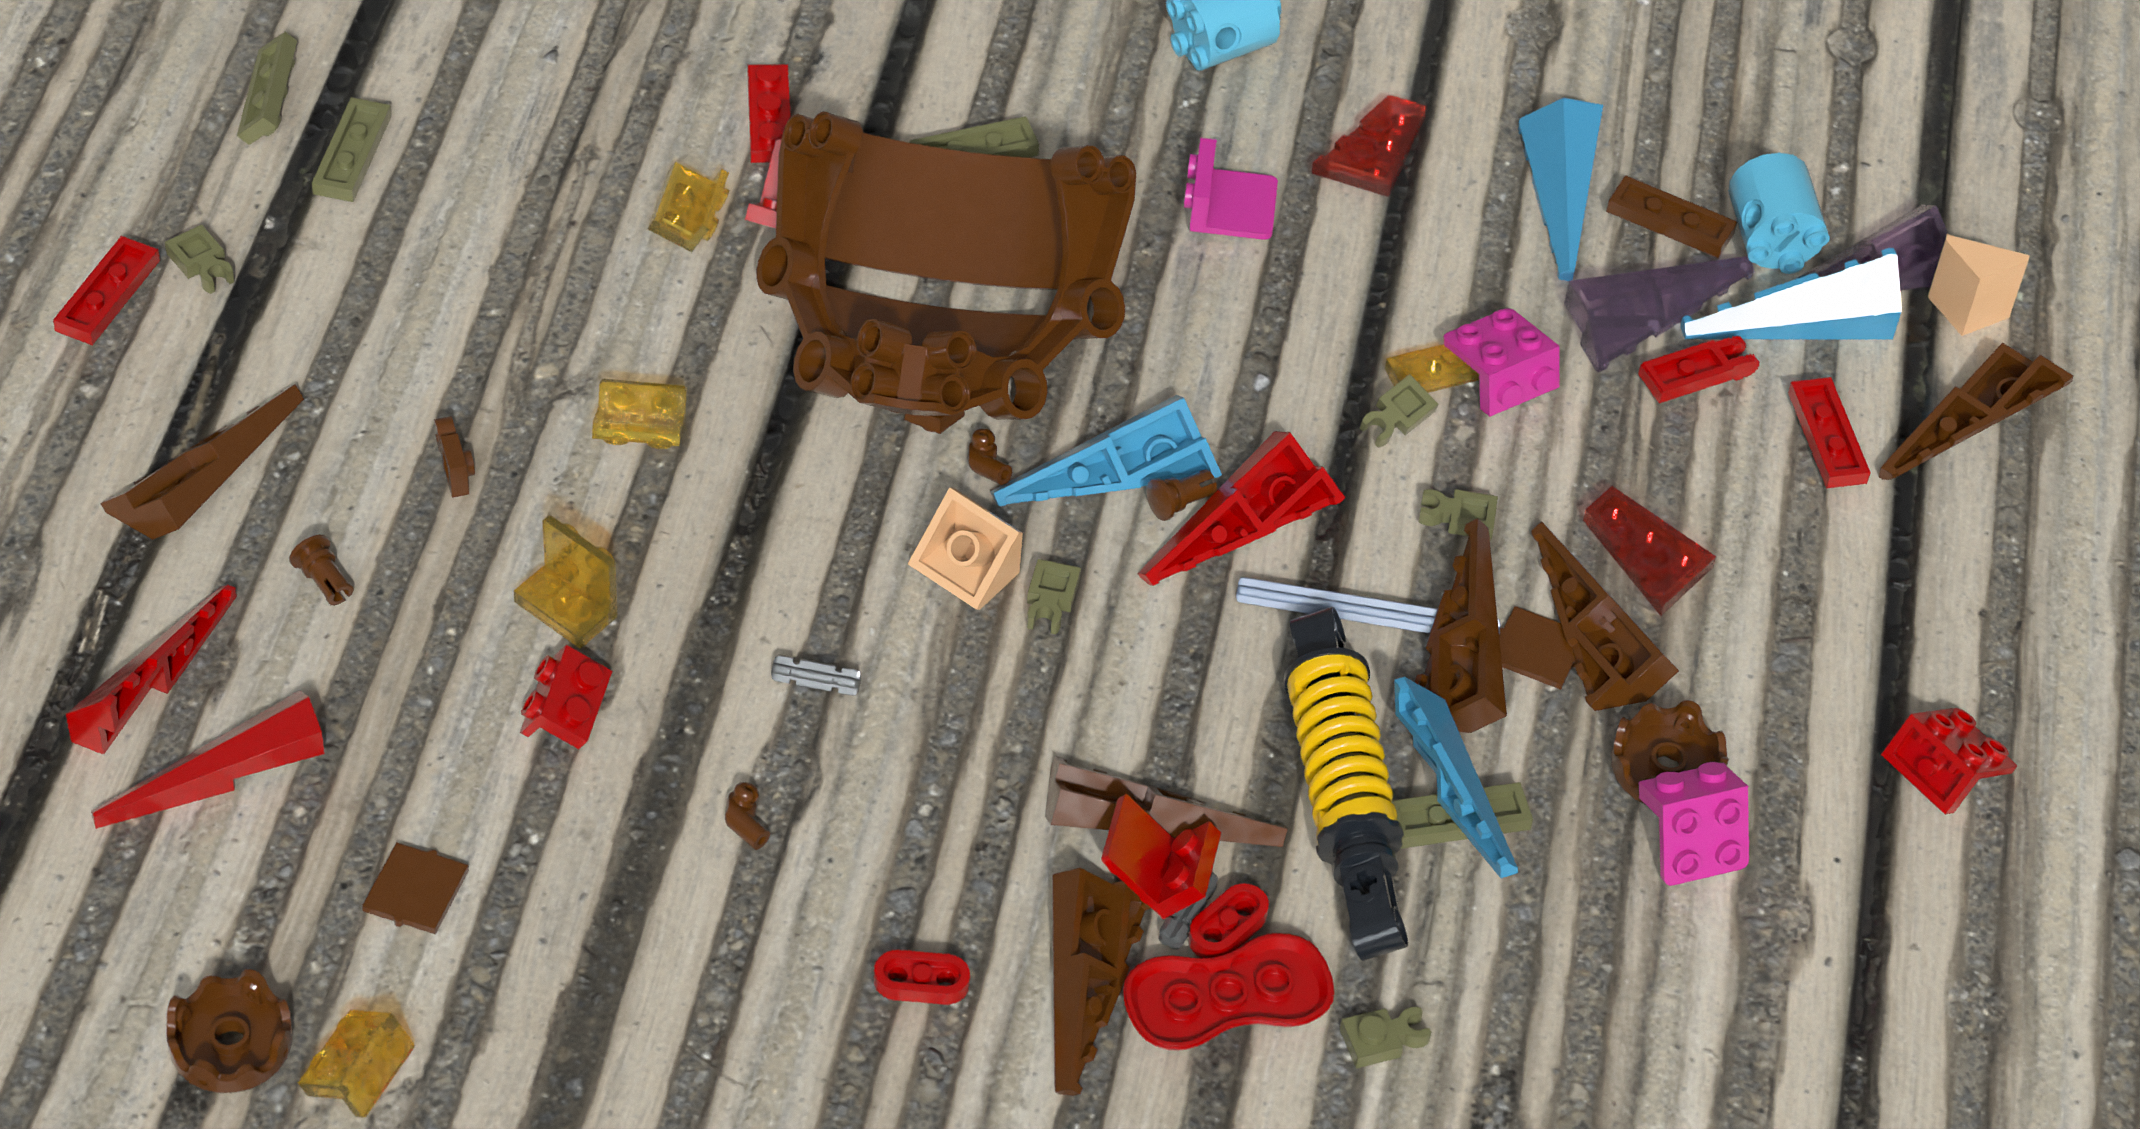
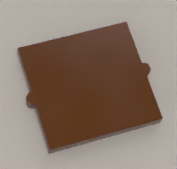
M1515 606L1504 628H1500L1499 639L1502 667L1561 690L1572 667H1575L1577 664L1572 647L1566 641L1561 623Z
M396 842L363 903L362 910L363 912L394 921L396 927H401L404 924L436 935L469 872V865L439 856L436 850L426 852Z

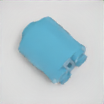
M1166 0L1167 12L1172 19L1175 32L1170 38L1172 48L1177 56L1186 55L1198 71L1270 46L1277 42L1280 34V18L1282 13L1280 0Z
M1764 154L1747 161L1735 171L1729 181L1728 192L1749 260L1760 267L1780 269L1784 274L1799 272L1804 267V262H1807L1819 253L1830 239L1805 162L1791 154Z

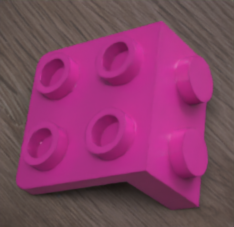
M1200 138L1199 153L1190 154L1187 176L1189 179H1195V184H1186L1184 208L1192 209L1189 231L1261 240L1270 239L1273 233L1278 185L1277 178L1272 175L1213 169L1217 140Z
M1513 309L1498 310L1491 315L1469 324H1464L1444 334V346L1479 373L1480 409L1489 417L1560 387L1559 345Z
M1704 763L1697 769L1679 773L1664 772L1657 775L1656 778L1639 781V798L1659 817L1660 877L1667 885L1673 886L1738 871L1748 865V785L1725 763Z

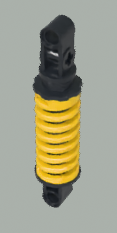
M1332 606L1290 620V630L1297 649L1298 659L1291 663L1285 671L1284 686L1293 706L1292 714L1297 727L1296 735L1301 746L1300 755L1302 763L1305 766L1304 776L1309 786L1308 797L1313 807V821L1317 827L1316 838L1318 845L1316 846V851L1322 861L1332 865L1334 880L1343 887L1350 918L1349 930L1352 942L1360 960L1365 961L1408 947V937L1400 914L1393 880L1399 867L1396 853L1403 845L1402 837L1404 832L1402 825L1397 820L1398 815L1395 805L1391 803L1393 791L1391 785L1387 783L1389 772L1387 765L1383 763L1385 753L1383 746L1379 743L1381 734L1379 726L1375 723L1377 715L1375 707L1371 703L1372 691L1367 684L1370 678L1369 664L1360 653L1346 649L1344 628L1336 609Z

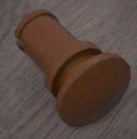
M1207 469L1181 479L1174 477L1164 481L1159 478L1152 479L1146 489L1148 503L1158 519L1168 521L1174 516L1175 512L1183 511L1187 504L1211 497L1217 491V483L1214 482L1203 487L1200 486L1205 481L1214 478L1213 474Z
M314 535L303 540L292 550L289 562L294 568L301 569L305 577L314 580L330 605H339L346 601L340 591L343 590L350 597L354 588L336 566V557L329 549L330 540L325 535Z

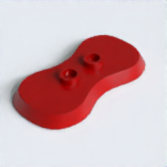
M1269 933L1254 938L1232 952L1220 956L1194 958L1165 955L1147 959L1129 972L1124 982L1123 995L1125 1007L1133 1026L1147 1042L1160 1049L1182 1051L1202 1045L1222 1032L1235 1027L1265 1025L1287 1028L1313 1022L1325 1014L1332 1005L1334 982L1325 958L1310 941L1289 933Z

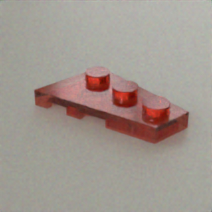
M1388 95L1360 120L1359 127L1350 135H1343L1335 142L1332 151L1326 156L1321 154L1313 162L1311 174L1389 197L1423 124L1427 106Z
M1613 486L1606 490L1585 510L1583 521L1660 616L1714 568L1716 560L1714 554Z

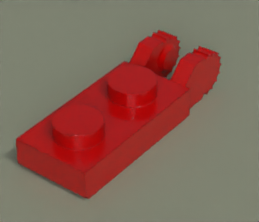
M1737 335L1716 342L1711 340L1645 361L1640 364L1638 375L1660 404L1732 379L1738 381L1744 377L1747 378L1755 373L1760 366V362L1754 354L1742 355L1745 348H1747V344L1741 336L1738 337Z

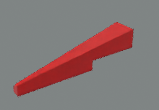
M1274 431L1137 574L1147 584L1154 586L1159 584L1160 580L1178 572L1197 567L1196 564L1214 556H1222L1277 531V528L1288 523L1305 519L1311 516L1313 512L1326 506L1336 505L1342 502L1345 496L1323 466H1314L1291 432Z
M228 584L218 588L67 712L66 719L71 742L104 755L151 688L166 694L170 692L236 599V588Z
M301 690L290 695L92 810L91 814L95 828L105 827L235 791L233 779L325 754L322 731L309 696Z

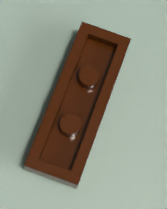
M1626 175L1609 199L1606 211L1717 258H1720L1733 237L1737 226V221Z

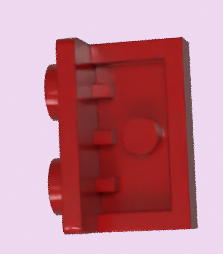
M565 645L553 657L547 655L539 664L534 675V679L538 681L536 690L528 696L522 707L521 715L525 716L520 733L530 737L538 728H542L573 747L580 749L588 742L613 671L568 645Z

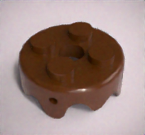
M1684 700L1673 708H1662L1656 704L1648 703L1631 720L1622 717L1611 752V766L1616 780L1624 791L1643 804L1645 803L1639 798V781L1656 778L1657 775L1664 772L1679 773L1697 769L1700 765L1709 762L1725 763L1728 765L1729 761L1724 733L1722 731L1713 732L1703 721L1700 706L1691 700ZM1667 757L1677 761L1679 766L1673 768L1663 766L1658 762L1657 758Z
M245 969L236 978L207 976L201 980L199 987L188 998L184 999L179 995H174L168 1004L166 1040L171 1061L183 1078L190 1084L203 1090L216 1093H237L252 1089L269 1080L280 1070L287 1060L292 1047L293 1031L288 1004L285 999H279L271 991L265 978L253 969ZM229 1031H236L243 1035V1038L233 1045H223L217 1041L223 1033Z

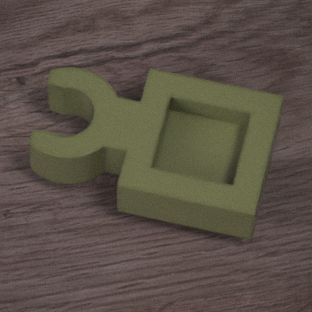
M202 224L165 241L166 254L188 279L200 274L201 285L206 292L210 294L215 292L212 279L214 277H223L229 284L234 283L233 269L230 263L225 261L224 249Z
M1409 374L1378 399L1376 406L1381 411H1372L1366 414L1360 429L1365 431L1372 425L1381 427L1383 433L1377 437L1375 445L1382 447L1390 441L1396 427L1404 435H1407L1436 412L1439 404Z
M1455 489L1453 498H1447L1437 490H1424L1421 505L1426 507H1421L1419 523L1427 526H1435L1442 522L1449 523L1448 533L1468 536L1464 531L1465 525L1478 518L1489 528L1490 540H1492L1498 496Z
M1037 559L1027 596V603L1031 604L1027 615L1028 629L1033 630L1035 622L1039 618H1047L1051 620V634L1056 635L1059 632L1062 611L1071 612L1080 581V567Z
M1420 1007L1407 1008L1400 1014L1399 1018L1395 1019L1390 1018L1387 1008L1341 1019L1339 1030L1355 1068L1401 1058L1403 1044L1410 1048L1426 1046L1430 1042L1432 1033L1430 1028L1414 1030L1410 1027V1025H1416L1421 1022L1422 1009Z

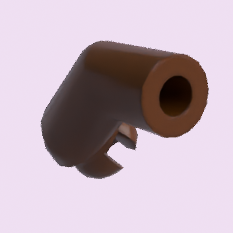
M988 429L976 430L971 436L972 442L969 444L970 469L974 473L1000 485L1007 484L1012 476V467L997 460V445L994 443V433Z
M741 782L735 786L734 792L729 793L724 819L727 826L754 850H758L767 843L770 838V832L754 819L757 806L756 801L759 797L757 788L748 782Z

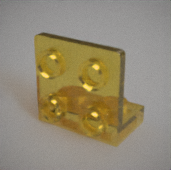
M548 515L542 520L545 565L513 591L514 602L581 649L617 618L616 563L606 549L594 546L580 536L573 526L567 523L563 524L553 516Z

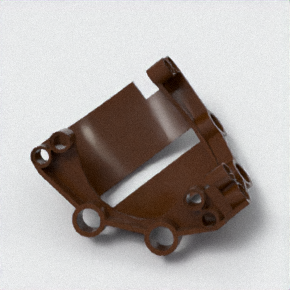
M820 112L814 118L801 114L793 115L785 125L779 150L776 237L763 248L758 260L756 274L758 286L763 293L789 301L803 336V340L794 358L793 371L798 386L806 391L833 398H841L850 394L861 404L910 415H955L980 406L989 417L996 420L1033 418L1039 414L1046 402L1048 390L1043 370L1073 339L1109 338L1115 335L1122 326L1125 318L1124 298L1118 286L1111 279L1135 201L1136 169L1134 163L1124 155L1103 156L1098 148L1089 145L1062 147L1053 154L1052 159L965 152L863 133L858 121L829 112ZM825 259L926 279L992 287L1057 290L1047 315L1007 314L946 308L877 297L827 286ZM1089 296L1091 297L1093 303V317L1091 322L1087 314V303L1089 300ZM1011 376L1016 385V394L1013 402H1011L1008 394V384Z

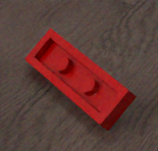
M788 64L747 65L751 163H770L775 142L778 139H782L785 125L790 119Z
M120 236L53 319L55 332L93 346L160 262L159 250Z
M1832 378L1792 381L1788 395L1826 489L1867 484L1871 472Z

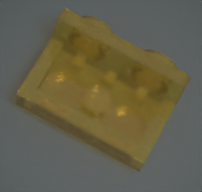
M675 162L668 171L648 230L690 252L696 248L702 239L709 241L719 223V219L714 217L715 212L720 211L729 194V190L724 187L729 172L721 169L711 181Z
M602 379L599 384V404L593 420L592 439H603L604 442L611 445H624L628 442L647 443L649 447L655 449L680 446L686 423L687 388L682 385Z
M350 1010L339 1021L336 1030L322 1050L313 1057L309 1068L298 1084L307 1096L342 1099L355 1117L365 1118L415 1047L414 1042L392 1013Z

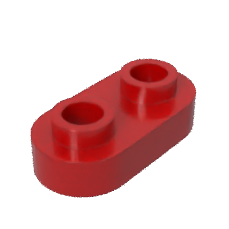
M1245 883L1236 884L1228 888L1192 920L1188 939L1191 950L1200 958H1208L1232 952L1240 947L1266 922L1269 908L1266 894L1257 886ZM1244 911L1250 915L1241 916L1237 912ZM1206 939H1215L1218 942H1210Z
M891 950L882 954L875 963L874 986L883 997L890 1000L950 1005L961 1001L967 995L970 986V969L963 959L952 954ZM901 978L904 982H895L891 979ZM941 982H948V983H951L952 985H950V986H941V985H939V983H941Z

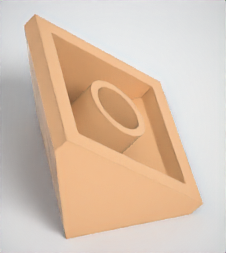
M1947 234L1928 298L1961 336L2008 319L2030 255Z
M949 487L911 556L908 565L976 610H980L1020 573L1023 533L955 488Z

